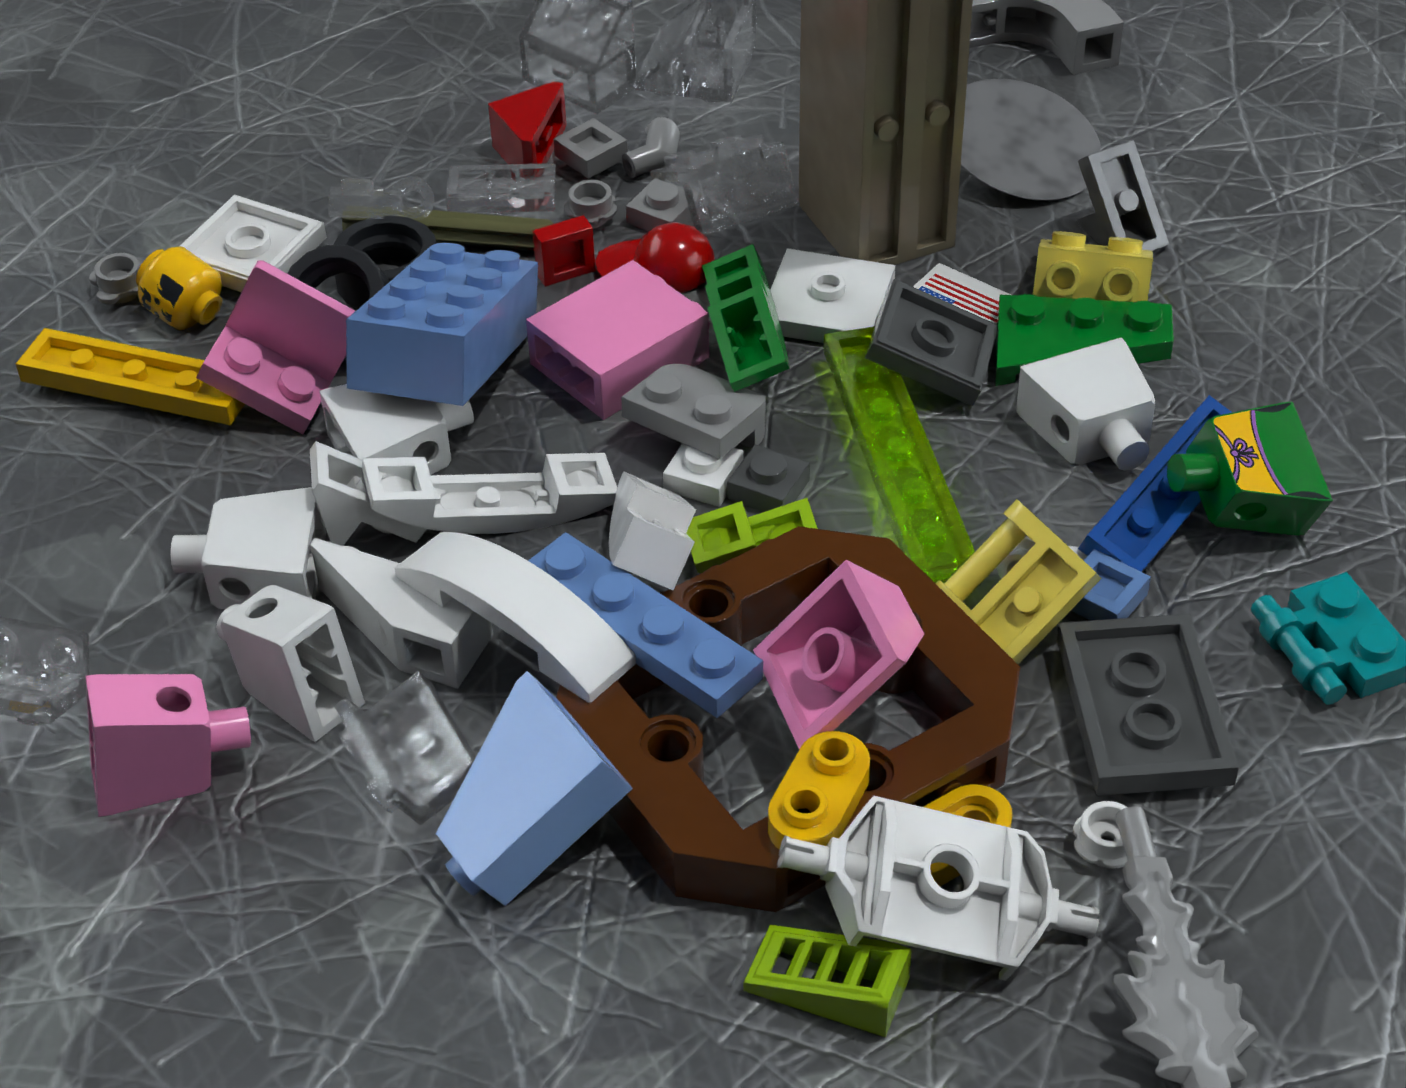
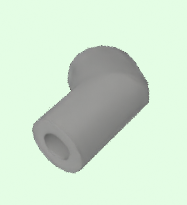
M662 116L652 120L645 128L644 134H647L645 145L622 155L624 170L630 178L638 177L674 161L678 150L680 131L676 123L670 118Z

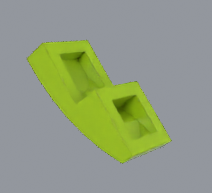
M804 498L750 517L747 516L743 502L740 501L693 517L686 534L695 541L691 554L697 572L703 573L712 566L720 565L757 547L760 543L768 539H774L796 527L818 528L808 498Z

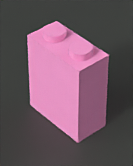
M634 260L526 319L530 364L603 420L622 410L621 397L660 367L674 363L696 366L709 358L710 322L708 312L697 302L689 300L669 286L660 276L652 274Z

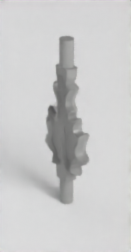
M1137 806L1124 808L1116 814V821L1127 857V862L1122 872L1125 884L1130 889V891L1123 894L1122 901L1132 917L1141 925L1143 936L1136 938V946L1141 952L1130 951L1128 953V962L1135 977L1121 973L1114 975L1113 979L1117 994L1135 1020L1133 1025L1122 1030V1035L1132 1046L1142 1049L1156 1058L1159 1065L1155 1069V1074L1159 1079L1180 1083L1181 1088H1231L1230 1083L1242 1081L1247 1077V1072L1237 1057L1259 1036L1256 1027L1241 1018L1239 1011L1243 989L1237 983L1227 984L1224 982V960L1217 959L1208 965L1198 963L1201 946L1199 943L1189 940L1188 928L1194 912L1193 905L1174 899L1171 893L1173 876L1166 857H1157L1144 809Z

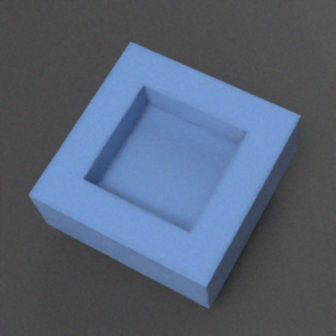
M1094 549L1084 561L1102 579L1071 611L1090 621L1128 618L1148 595L1151 576Z

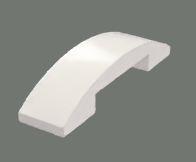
M605 453L546 454L542 473L430 475L425 457L363 458L362 471L373 511L408 525L443 532L497 534L554 526L582 518L613 505L617 492V485Z
M440 532L394 568L398 579L439 606L443 607L452 599H456L536 651L538 654L539 671L589 704L636 664L635 654L621 637L572 591L526 559L485 539L464 533Z

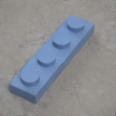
M568 533L562 534L528 560L563 584L595 611L633 651L637 665L716 718L721 716L763 680L762 659L633 575L614 566L611 561Z

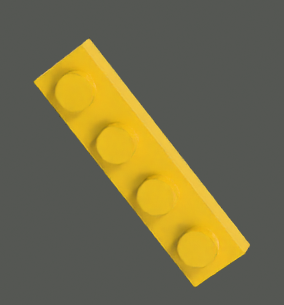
M44 328L16 362L21 382L226 425L233 423L245 405L241 401L196 378L205 360Z

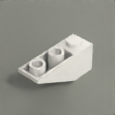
M314 538L310 546L319 589L400 671L458 689L494 635L492 623L456 599H452L443 607L439 606L396 577L394 568L400 564L398 562L364 553L350 546H341Z

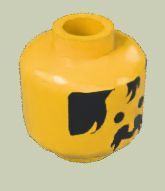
M170 247L166 250L159 249L152 252L143 261L136 275L140 304L176 330L188 329L198 322L202 325L208 324L221 309L223 300L220 296L222 282L219 272L184 247Z

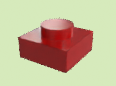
M584 215L532 230L535 262H538V277L545 287L596 271L593 227Z

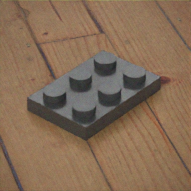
M1190 613L1059 623L1057 644L1096 796L1235 785L1239 766Z

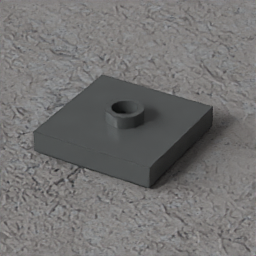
M893 279L885 295L865 358L973 406L982 391L998 326L935 296Z

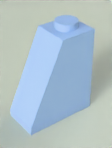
M528 671L514 684L436 832V835L453 856L445 863V866L454 879L471 895L475 896L482 889L504 906L512 901L633 789L562 703Z

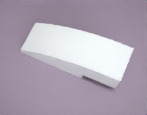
M623 471L618 483L610 523L609 556L612 564L674 590L695 543L686 532L696 509L680 495Z

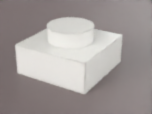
M682 443L663 472L664 489L686 498L720 507L727 496V481L744 460L743 450L733 448L721 459H718Z

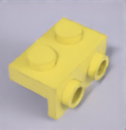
M1062 231L1053 232L1052 240L1041 239L1038 247L1033 295L1038 297L1092 298L1095 300L1125 302L1148 301L1153 251L1142 250L1143 241L1131 238L1110 237L1108 246L1085 244L1086 235Z

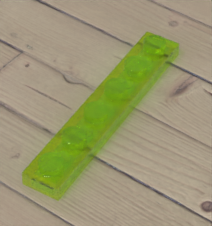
M875 326L824 334V355L899 548L934 583L939 579L945 583L968 560L975 550L900 373L865 358Z

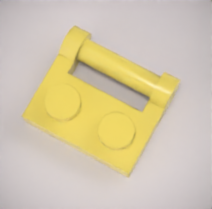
M1016 499L1003 513L1007 519L945 583L939 579L935 584L1019 665L1102 578ZM1026 536L1030 538L1035 545L971 610L963 601Z

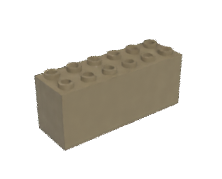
M801 0L799 206L841 257L897 265L955 246L973 0Z

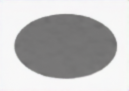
M985 79L967 84L961 165L970 174L1001 192L1031 200L1063 199L1078 194L1087 188L1077 160L1100 152L1102 148L1094 128L1077 108L1057 94L1024 81Z

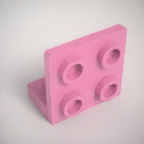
M259 260L252 269L224 329L203 362L196 378L291 429L304 434L321 403L320 390L330 386L346 356V319L355 310L269 263Z

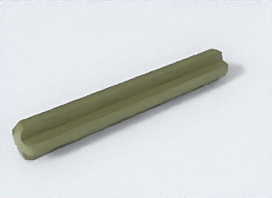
M349 204L342 214L343 231L352 224L371 217L392 215L408 217L425 224L435 235L436 243H455L466 246L534 251L532 230L554 224L549 219Z

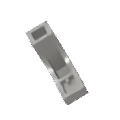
M973 0L969 48L1006 41L1039 45L1057 55L1069 71L1075 75L1119 65L1124 22L1102 0Z

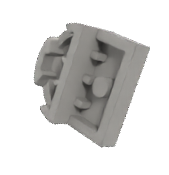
M676 363L664 365L621 397L622 417L718 459L725 456L739 443L753 448L755 444L759 445L765 435L766 396L747 388L734 392L728 380L694 366Z

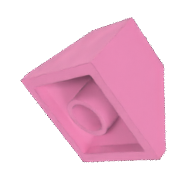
M845 560L753 651L757 657L763 660V673L800 749L802 744L813 735L834 731L908 661L924 636V632L899 586Z

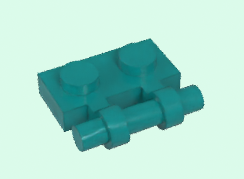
M1347 572L1291 590L1287 607L1281 608L1271 595L1259 597L1251 606L1252 614L1260 622L1259 633L1272 649H1281L1293 663L1292 674L1302 687L1308 691L1314 690L1327 705L1338 702L1346 694L1347 687L1342 683L1343 680L1347 681L1360 698L1406 682L1405 639ZM1312 639L1319 648H1314L1308 640Z

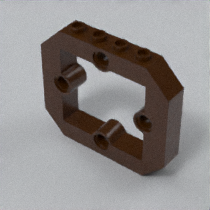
M799 526L774 539H768L757 547L720 565L708 568L703 573L675 586L674 590L668 589L659 592L742 646V644L776 628L845 560L899 586L921 626L924 636L908 661L877 691L887 694H901L913 690L943 722L891 750L876 744L863 743L870 755L869 783L844 832L873 796L924 807L960 786L978 784L996 790L1004 785L1015 716L1020 666L889 538ZM635 664L590 704L560 685L556 698L633 788L608 811L609 814L676 897L778 912L826 885V881L821 880L820 875L778 867L779 849L775 847L769 837L768 816L742 829L704 784L703 735L695 723L679 715H659L649 719L633 700L665 684L663 681ZM806 808L796 810L800 813H811Z

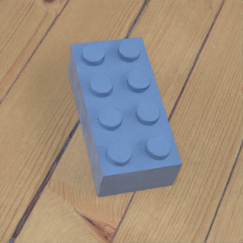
M455 243L433 244L346 319L347 389L464 406L527 337L526 319L536 314L538 262L520 260L519 254L507 250H494L484 255L465 252V248L462 245Z

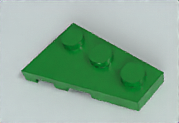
M1000 294L995 386L1015 383L1016 374H1020V367L1023 365L1121 337L1129 347L1137 364L1171 359L1174 342L1172 304H1160L1149 301H1107L1092 298L1038 297L1031 294Z

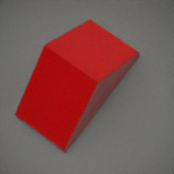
M553 81L488 103L492 147L525 184L536 185L554 151L553 139L563 134L567 126L564 83Z

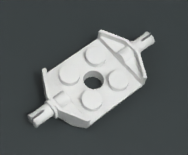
M873 796L840 838L832 837L827 846L793 839L785 835L779 850V868L785 867L820 875V879L826 881L825 888L847 944L850 946H856L863 936L1003 967L999 972V979L1006 981L1021 965L1044 931L1049 932L1051 929L1092 939L1096 934L1099 919H1096L1099 916V909L1097 907H1088L1059 900V889L1052 888L1045 852L1027 831L878 796ZM942 862L953 866L963 879L964 890L961 892H949L942 889L931 875V864Z

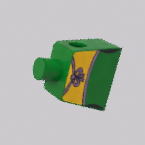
M1282 402L1214 416L1206 421L1186 449V454L1172 455L1167 465V479L1171 489L1175 492L1198 491L1208 520L1216 527L1296 536L1305 535L1333 501L1293 402Z

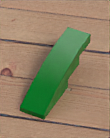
M754 244L702 265L707 281L705 289L710 302V306L707 308L733 391H738L790 369L786 345L772 293Z

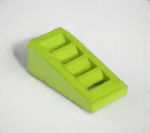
M769 925L743 982V991L886 1037L910 978L912 949L892 942L862 938L856 946H850L847 944L845 936L841 934ZM780 952L794 956L786 975L772 973ZM808 961L820 964L814 979L802 977ZM835 969L847 973L843 983L831 982ZM862 978L874 981L873 987L859 986Z

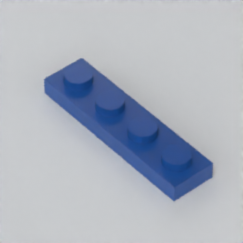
M1209 395L1087 534L1078 549L1087 556L1095 549L1143 572L1201 503L1198 491L1175 492L1171 489L1167 479V465L1170 457L1174 454H1186V449L1207 420L1217 415L1232 412Z

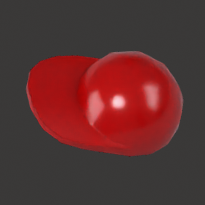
M672 222L654 227L642 236L641 239L623 241L604 248L598 252L595 263L598 275L601 278L634 260L652 274L660 276L676 291L683 293L705 283L706 278L702 265L714 261L715 257L709 240L704 234L693 226Z

